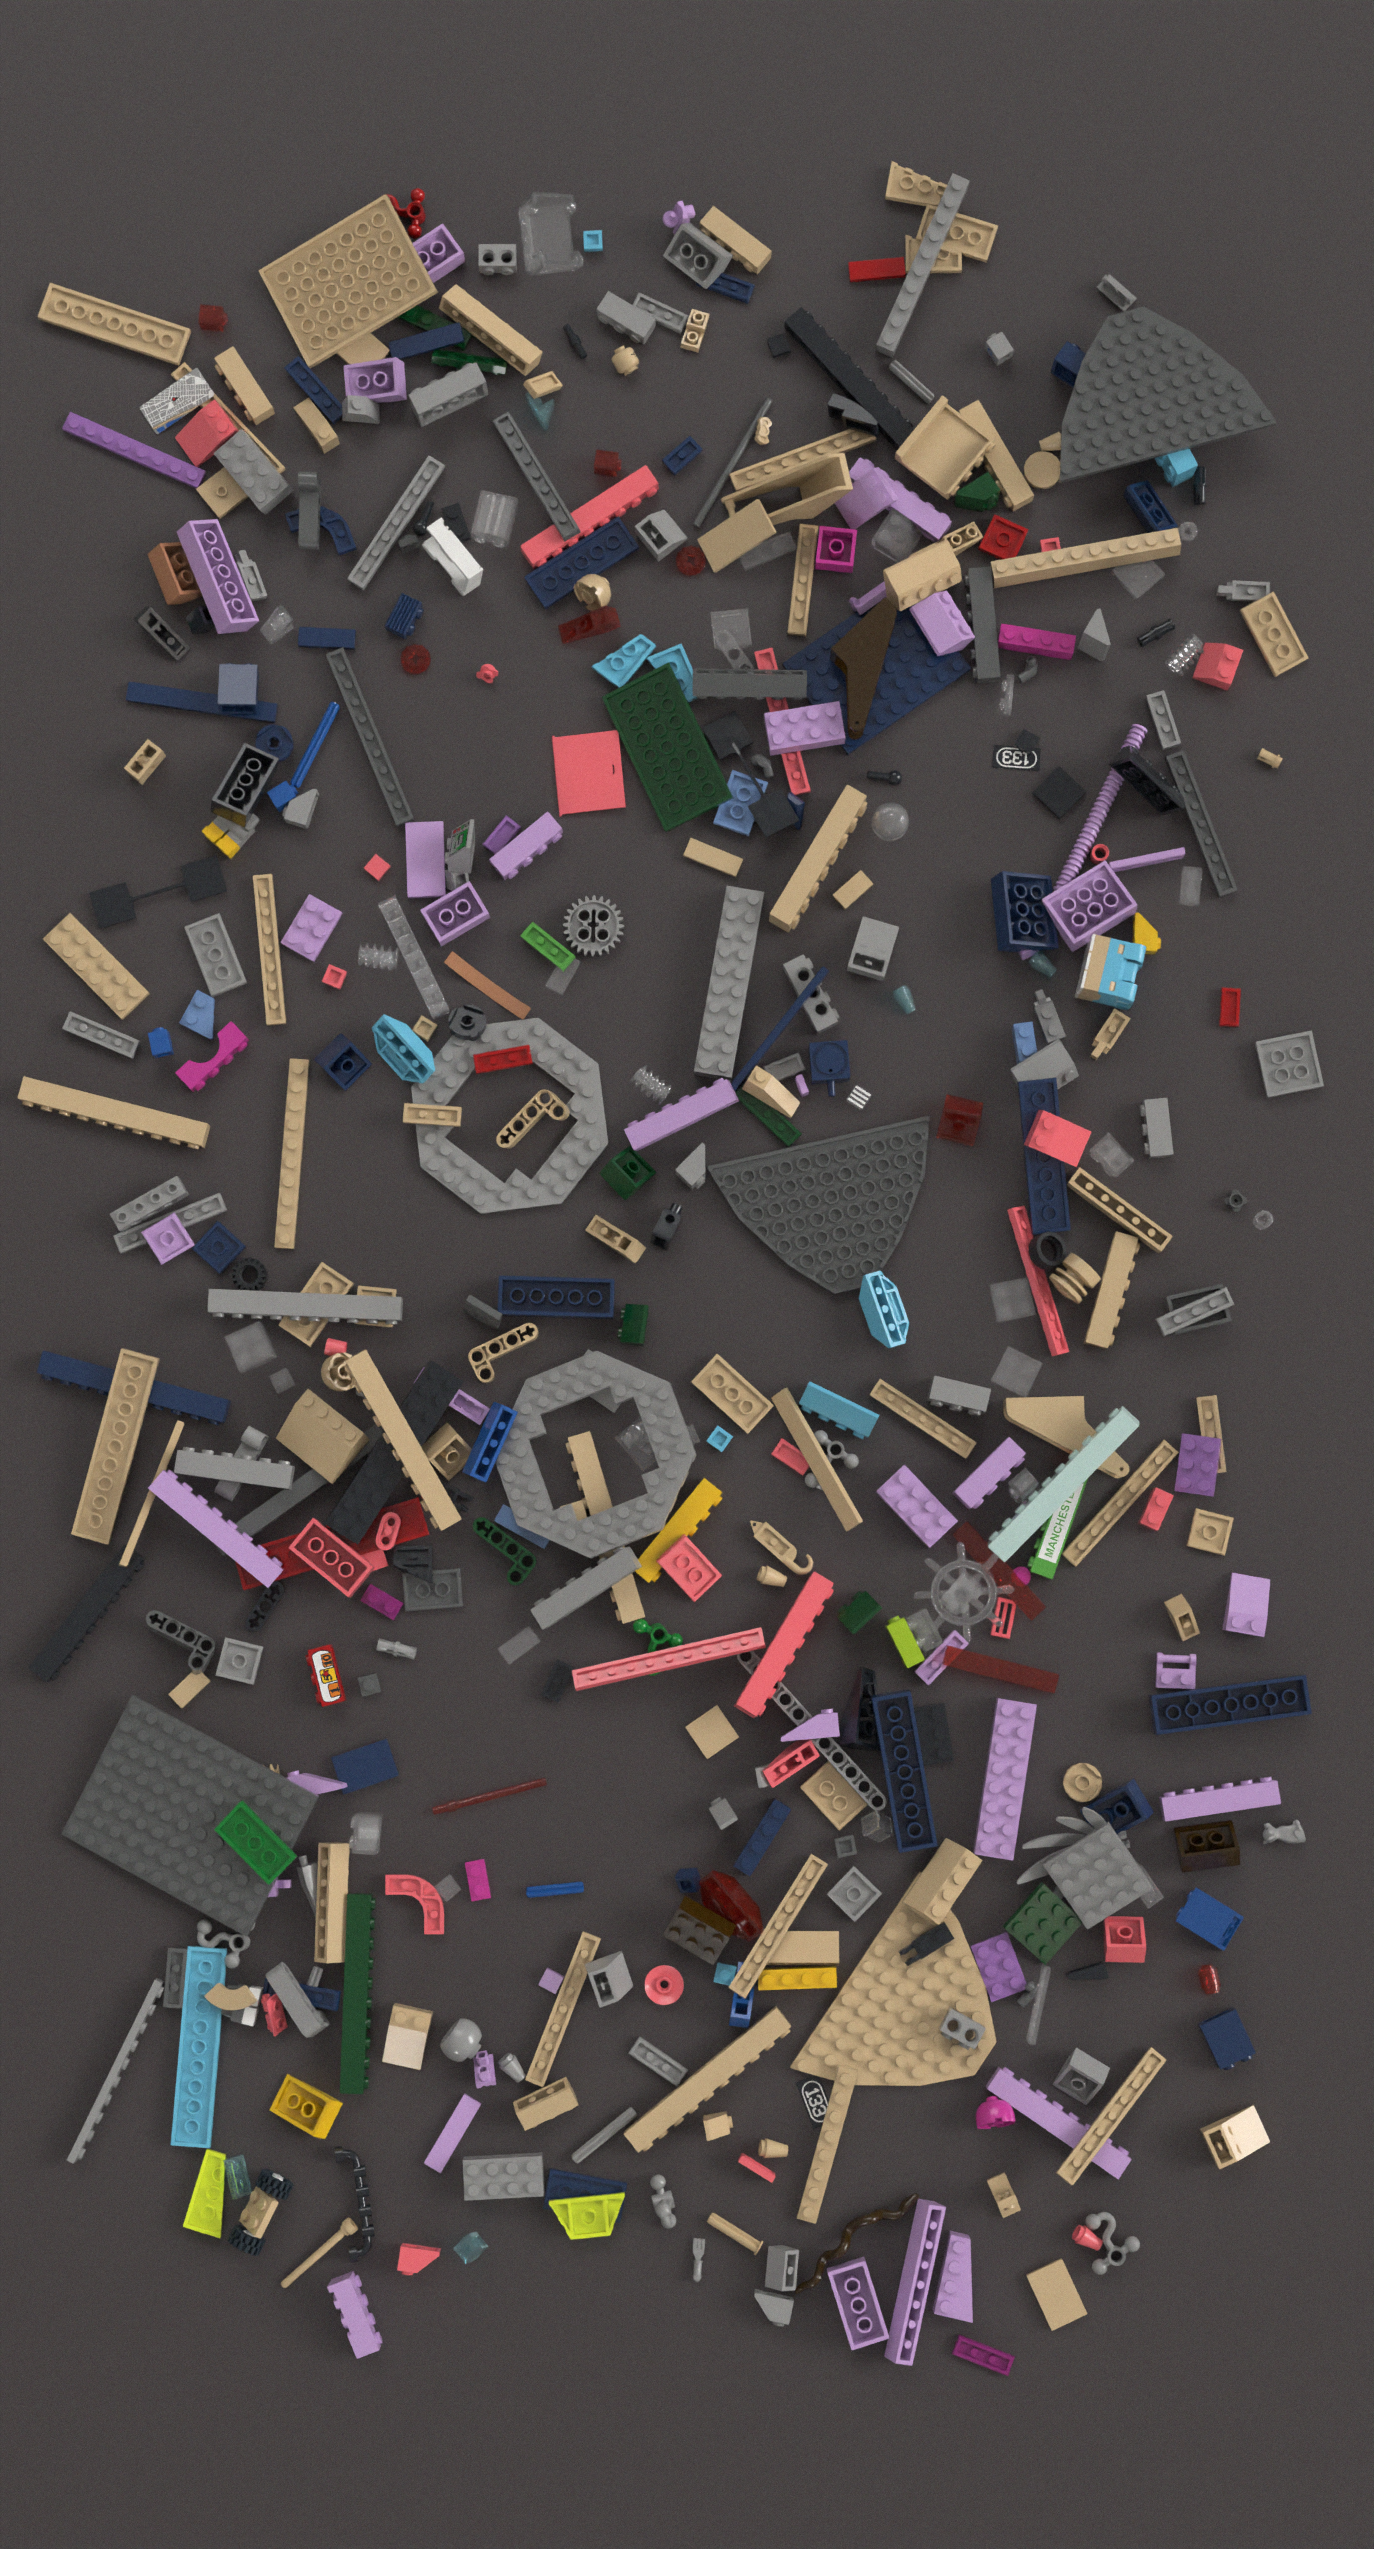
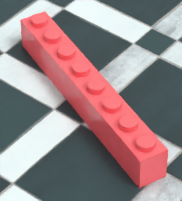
M646 465L570 513L581 533L564 542L553 524L520 546L521 552L533 570L537 567L539 568L548 562L549 559L556 557L568 547L570 548L579 542L580 539L587 537L595 532L594 530L610 522L611 519L624 515L630 507L638 506L642 499L655 495L659 489L657 480Z
M815 1571L811 1573L734 1707L752 1718L762 1715L766 1708V1705H764L766 1699H771L776 1691L773 1687L777 1681L781 1682L786 1672L783 1670L786 1665L790 1666L795 1658V1655H793L796 1648H801L805 1641L803 1638L806 1631L809 1633L815 1623L812 1620L815 1615L819 1616L824 1609L822 1603L825 1598L828 1600L834 1591L832 1589L833 1582Z

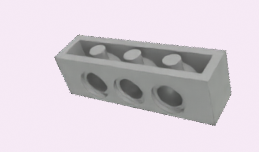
M804 954L783 964V969L797 997H799L815 976L811 970L814 968L809 958H805ZM806 973L809 978L806 981H801L798 975ZM820 985L815 990L817 996L809 998L803 1005L817 1035L838 1024L837 1019H839L836 1009H831L828 1003L831 1001L826 991L823 992ZM822 1006L826 1009V1012L823 1015H819L815 1009Z
M175 1176L115 1210L110 1215L118 1230L123 1232L189 1196V1193L181 1179Z

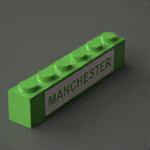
M1088 1478L1041 1525L1040 1530L1043 1532L1041 1538L1037 1537L1034 1544V1549H1036L1035 1555L1030 1556L1027 1567H1030L1029 1572L1050 1580L1053 1579Z

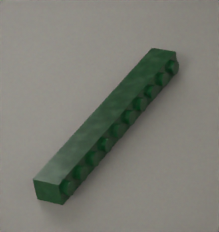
M373 1893L347 1894L340 2094H364L365 2089L369 2088V2077H366V2069L370 2067V2057H367V2049H370L371 2038L367 2037V2030L371 2029V2017H368V2009H372V1997H369V1989L373 1987V1977H370V1969L373 1970L374 1958L370 1957V1951L374 1950V1938H371V1930L375 1929V1918H372V1910L376 1908V1898H373Z

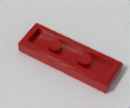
M904 257L848 262L850 282L902 278L906 276Z
M530 1045L473 1055L476 1074L533 1064Z

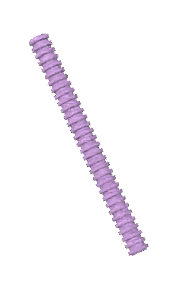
M1132 724V729L1129 730L1130 734L1126 736L1127 740H1124L1125 745H1122L1121 748L1130 745L1139 750V745L1142 744V739L1145 738L1144 734H1147L1148 731L1142 725ZM1112 767V771H1109L1110 776H1107V781L1104 782V786L1101 788L1102 792H1099V797L1096 798L1097 802L1094 803V807L1091 809L1092 813H1089V818L1086 819L1087 823H1084V828L1081 829L1082 834H1079V839L1076 840L1077 844H1074V849L1071 850L1072 854L1068 856L1069 860H1066L1067 865H1064V870L1061 871L1062 875L1058 877L1059 881H1056V886L1053 887L1054 891L1077 878L1076 875H1079L1078 870L1082 869L1081 865L1084 864V859L1087 858L1086 854H1089V849L1092 848L1091 844L1097 838L1096 833H1099V828L1102 827L1101 823H1104V818L1107 817L1106 812L1110 811L1111 802H1114V797L1117 796V792L1120 790L1119 786H1122L1121 781H1124V779Z

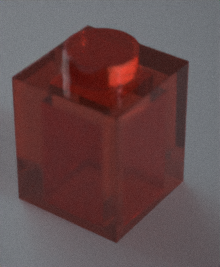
M200 304L198 321L200 328L203 330L223 331L224 325H227L228 315L225 313L223 306Z
M596 449L594 474L617 477V470L621 471L622 459H619V452Z

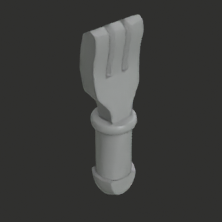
M693 2238L695 2260H693L694 2270L692 2276L695 2282H699L702 2278L701 2269L703 2261H701V2257L704 2255L705 2239Z

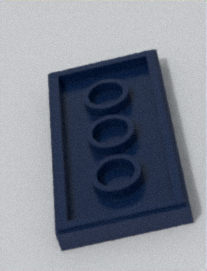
M550 2168L543 2209L554 2211L549 2205V2200L626 2193L627 2182ZM624 2200L615 2221L617 2223L621 2222Z

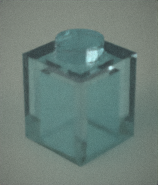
M475 2231L465 2235L453 2250L467 2264L476 2260L486 2250L488 2245Z

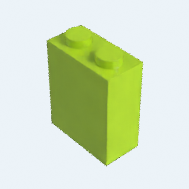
M895 1616L887 1620L888 1624L885 1625V1628L905 1668L924 1661L925 1658L905 1618Z

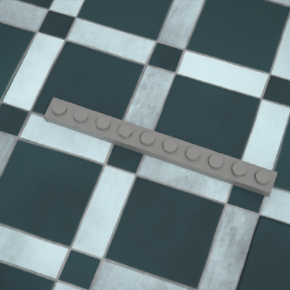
M159 1978L154 1980L67 2161L74 2164L78 2159L81 2160L86 2152L84 2146L87 2141H91L95 2133L92 2130L95 2123L99 2124L104 2115L101 2112L104 2105L108 2106L113 2095L110 2092L113 2087L116 2088L121 2080L119 2074L129 2064L130 2059H128L130 2051H135L139 2043L136 2039L139 2033L143 2034L148 2024L145 2021L148 2015L152 2016L156 2008L154 2002L157 1997L160 1998L165 1989L163 1987L165 1981Z

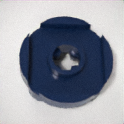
M274 724L267 725L257 734L256 748L279 758V762L286 760L291 755L294 749L293 738L285 727ZM273 739L274 741H280L276 748L270 747L271 740Z

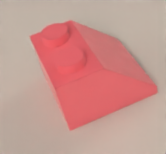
M1205 643L1192 678L1228 691L1243 650L1223 643Z
M1108 1916L1105 1918V1962L1144 1963L1147 1947L1143 1917Z

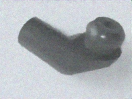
M1034 656L1026 658L1025 671L1017 675L1021 683L1037 674L1038 661Z

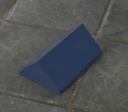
M1148 480L1126 487L1123 497L1147 533L1178 527Z

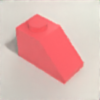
M402 2243L397 2271H402L401 2274L404 2275L418 2273L439 2257L441 2248Z

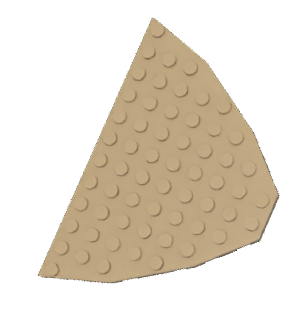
M919 1871L790 2066L792 2069L835 2081L838 2066L842 2065L858 2070L854 2085L922 2086L973 2076L983 2064L996 2044L986 1986L961 1925L952 1911L949 1910L941 1922H945L955 1939L909 1966L905 1962L910 1957L918 1954L915 1948L905 1955L900 1956L899 1951L909 1945L912 1940L937 1926H933L902 1903L922 1872ZM950 2007L985 2026L986 2029L975 2050L971 2047L967 2050L959 2045L960 2041L952 2038V2040H949L941 2035L942 2031H940L939 2026ZM951 2020L947 2024L949 2030H955L958 2027V2022L955 2020ZM966 2031L965 2038L967 2040L975 2037V2031Z

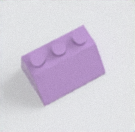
M443 223L413 242L433 283L465 262L464 252Z
M947 590L934 593L909 609L937 656L963 650L975 638L971 628L966 623Z

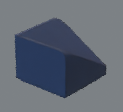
M682 1868L678 1870L675 1880L680 1893L698 1892L702 1886V1880L697 1868Z

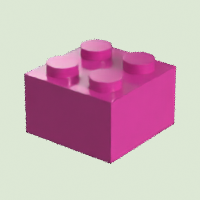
M820 526L815 569L852 573L857 530Z

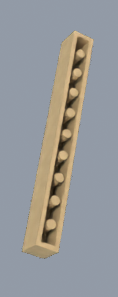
M1178 528L991 561L994 588L1177 556L1180 555L1181 541Z
M25 1076L23 1077L18 1094V1099L23 1101L22 1105L33 1107L35 1104L41 1106L40 1109L52 1112V1109L58 1110L61 1115L70 1117V1114L77 1115V1119L83 1121L93 1119L96 1120V1124L107 1126V1123H109L118 1130L132 1129L134 1134L142 1136L144 1133L151 1134V1138L162 1140V1137L170 1139V1143L177 1145L183 1142L188 1144L187 1147L199 1150V1147L205 1148L210 1130L208 1123Z
M364 1349L346 1359V1365L343 1366L348 1376L353 1375L356 1381L353 1384L357 1392H362L366 1399L363 1402L368 1410L372 1409L375 1416L372 1418L377 1427L381 1426L385 1432L382 1434L387 1444H392L394 1450L391 1452L397 1461L401 1460L404 1466L401 1469L405 1477H410L413 1481L411 1487L416 1495L420 1494L423 1500L420 1503L425 1512L429 1510L432 1518H430V1521L434 1528L439 1527L442 1531L460 1521L459 1513L367 1350Z
M588 1431L568 1437L569 1442L566 1443L568 1453H572L574 1461H571L573 1471L579 1474L580 1479L576 1481L579 1491H584L585 1498H582L584 1508L589 1509L591 1516L612 1508L591 1432ZM614 1550L599 1555L600 1560L606 1556L608 1559L612 1557ZM632 1573L613 1585V1590L609 1591L612 1602H616L618 1609L615 1610L618 1621L622 1620L623 1624L645 1617Z
M775 2006L624 2131L625 2137L638 2153L641 2150L647 2151L653 2145V2140L657 2137L661 2139L668 2133L667 2129L671 2125L677 2126L684 2120L682 2116L687 2112L693 2113L699 2107L698 2103L703 2099L704 2101L710 2099L717 2087L723 2088L730 2082L728 2078L733 2074L735 2076L739 2075L745 2069L743 2067L748 2062L752 2064L756 2061L763 2049L768 2051L775 2045L774 2040L779 2036L781 2039L790 2032L791 2024Z

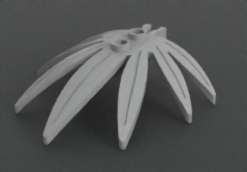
M1086 1807L1082 1808V1812L1089 1823L1073 1817H1056L1057 1822L1087 1835L1106 1824L1105 1820L1097 1812ZM1126 1831L1118 1833L1121 1840L1127 1838ZM1074 1833L1053 1834L1023 1844L1022 1848L1072 1845L1087 1835ZM1129 1840L1122 1841L1126 1848H1130ZM1066 1848L1058 1850L1035 1863L1017 1879V1884L1049 1875L1043 1863ZM1056 1886L1053 1893L1060 1899L1064 1898L1065 1896Z

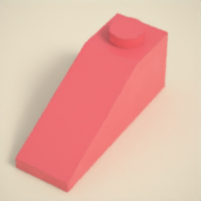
M810 1739L797 1740L778 1755L762 1772L771 1788H774L820 1755Z

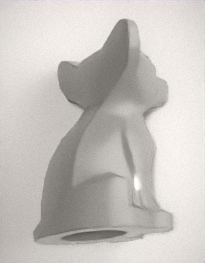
M1299 1820L1293 1821L1292 1825L1280 1826L1278 1828H1274L1270 1823L1264 1824L1263 1838L1265 1841H1263V1844L1274 1842L1276 1839L1290 1844L1304 1843L1306 1841Z

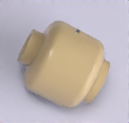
M623 345L614 350L615 355L611 360L618 373H624L626 376L638 369L639 359L633 348H625Z

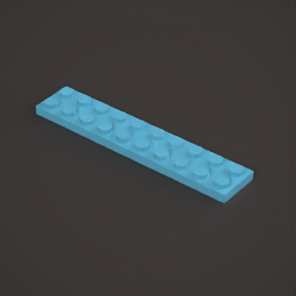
M188 1946L171 2135L172 2146L211 2148L222 2009L211 2004L204 1995L218 1983L225 1986L226 1965L224 1960L228 1952L227 1948Z

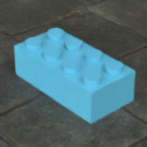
M1190 449L1155 458L1158 466H1162L1166 481L1170 482L1172 487L1192 478L1198 466Z

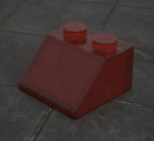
M946 1094L936 1137L973 1146L984 1103Z

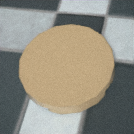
M1046 451L1036 452L1026 460L1024 477L1032 487L1048 489L1059 480L1060 462L1052 453Z
M1078 1763L1067 1769L1063 1778V1786L1070 1798L1079 1802H1086L1098 1796L1102 1789V1779L1095 1767L1087 1763Z

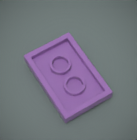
M1182 1433L1174 1491L1214 1496L1222 1439Z
M1007 1932L970 1945L991 2002L1025 1990L1026 1981Z

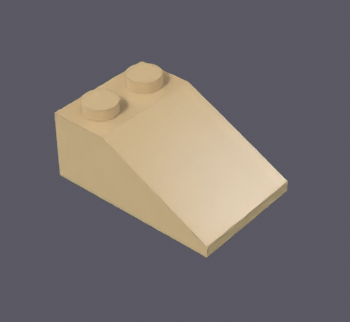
M395 2003L390 2018L382 2062L421 2070L434 2011Z

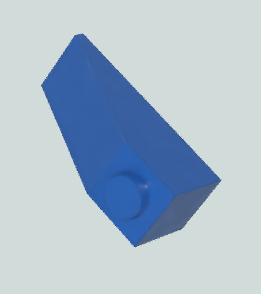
M738 1961L737 1973L744 1962ZM755 1984L746 1999L733 1992L729 2020L730 2026L749 2027Z

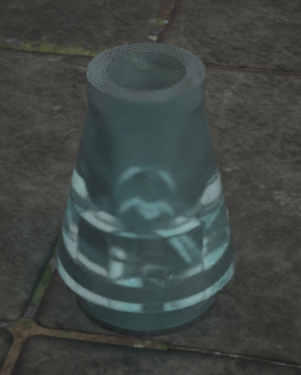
M1036 951L1028 961L1031 968L1049 977L1057 970L1043 952Z
M904 985L893 991V998L906 1014L916 1010L910 988L908 989Z

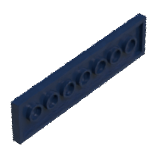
M1057 1078L1017 1081L1032 1234L1071 1230L1064 1162L1024 1145L1039 1109L1060 1117Z

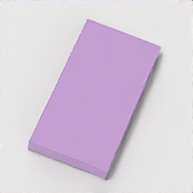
M444 822L405 823L408 898L445 896Z

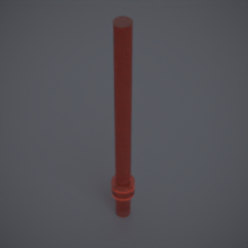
M541 1778L455 1801V1799L450 1800L446 1804L432 1807L434 1815L447 1811L451 1813L457 1811L458 1808L545 1786L547 1781L546 1778Z

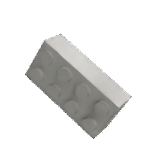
M475 362L464 365L457 372L447 373L440 380H432L423 388L414 389L409 394L411 407L421 427L487 396L488 389L486 380Z
M243 429L239 430L214 452L218 460L265 515L294 491Z
M543 2152L464 2157V2200L544 2196Z

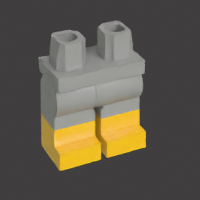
M252 814L244 828L217 816L208 827L206 826L202 830V833L231 859L250 836L255 833L254 828L260 820Z

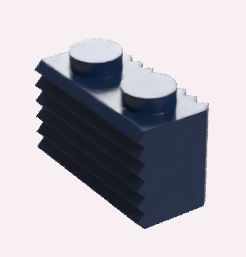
M401 593L385 624V629L405 640L408 636H412L416 627L414 623L417 619L420 620L424 612L422 602Z

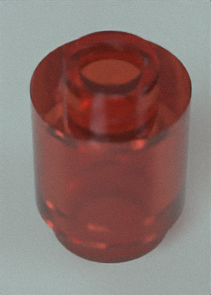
M1213 1964L1202 1965L1201 1969L1198 1970L1202 1990H1204L1205 1994L1220 1992L1221 1983L1217 1967H1213Z

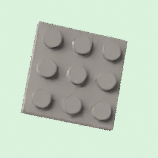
M1312 1030L1255 1042L1267 1098L1324 1086Z

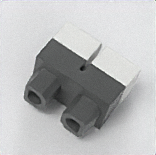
M245 1984L228 1985L227 1988L236 1990L245 1986ZM246 1985L258 2001L240 2010L222 2009L221 2014L231 2017L230 2021L254 2026L264 1987Z

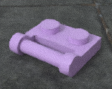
M1156 1653L1155 1687L1195 1689L1196 1654H1189L1188 1656ZM1163 1662L1189 1663V1669L1163 1668Z

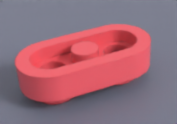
M388 1512L381 1519L376 1536V1545L381 1550H390L396 1543L401 1526V1518L398 1514ZM391 1518L395 1520V1524L393 1526H390L388 1524V1521ZM384 1537L389 1538V1543L386 1545L382 1541Z

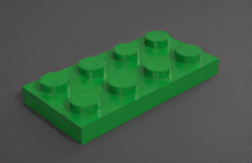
M240 1801L214 1829L268 1885H271L297 1857L244 1801Z

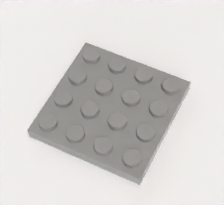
M1109 1822L1043 1863V1866L1087 1930L1153 1889L1152 1884Z

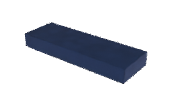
M721 273L707 289L748 304L755 285Z
M299 627L298 647L331 649L343 647L344 649L355 650L356 630Z

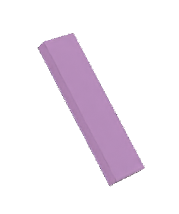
M1184 847L1113 861L1109 863V866L1114 872L1182 859L1186 853Z
M467 2094L463 2095L424 2164L439 2173L442 2172L479 2109L480 2102Z

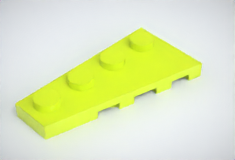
M211 2149L206 2150L183 2227L221 2238L226 2154Z

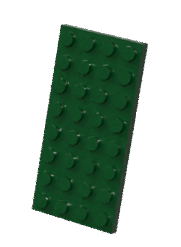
M669 662L602 696L665 832L733 799V795Z

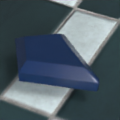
M789 792L786 798L799 819L793 825L799 830L802 827L805 802L792 792Z

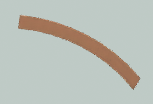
M453 951L444 961L445 964L473 986L521 1019H524L531 1010L529 1006L486 978Z

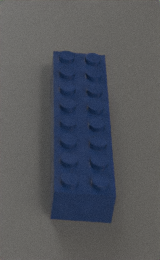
M1306 1675L1148 1695L1153 1730L1156 1735L1312 1714Z
M905 1689L871 1695L897 1850L899 1853L936 1847L938 1845L911 1691Z

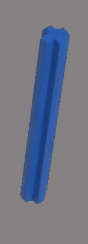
M330 702L290 781L296 788L301 786L340 709V706L335 702Z

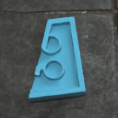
M640 634L613 654H609L605 659L594 664L592 669L617 688H620L630 681L656 648V645Z

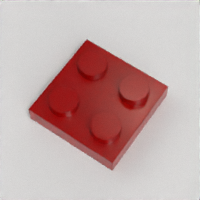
M994 514L978 550L1000 560L1017 557L1029 529Z

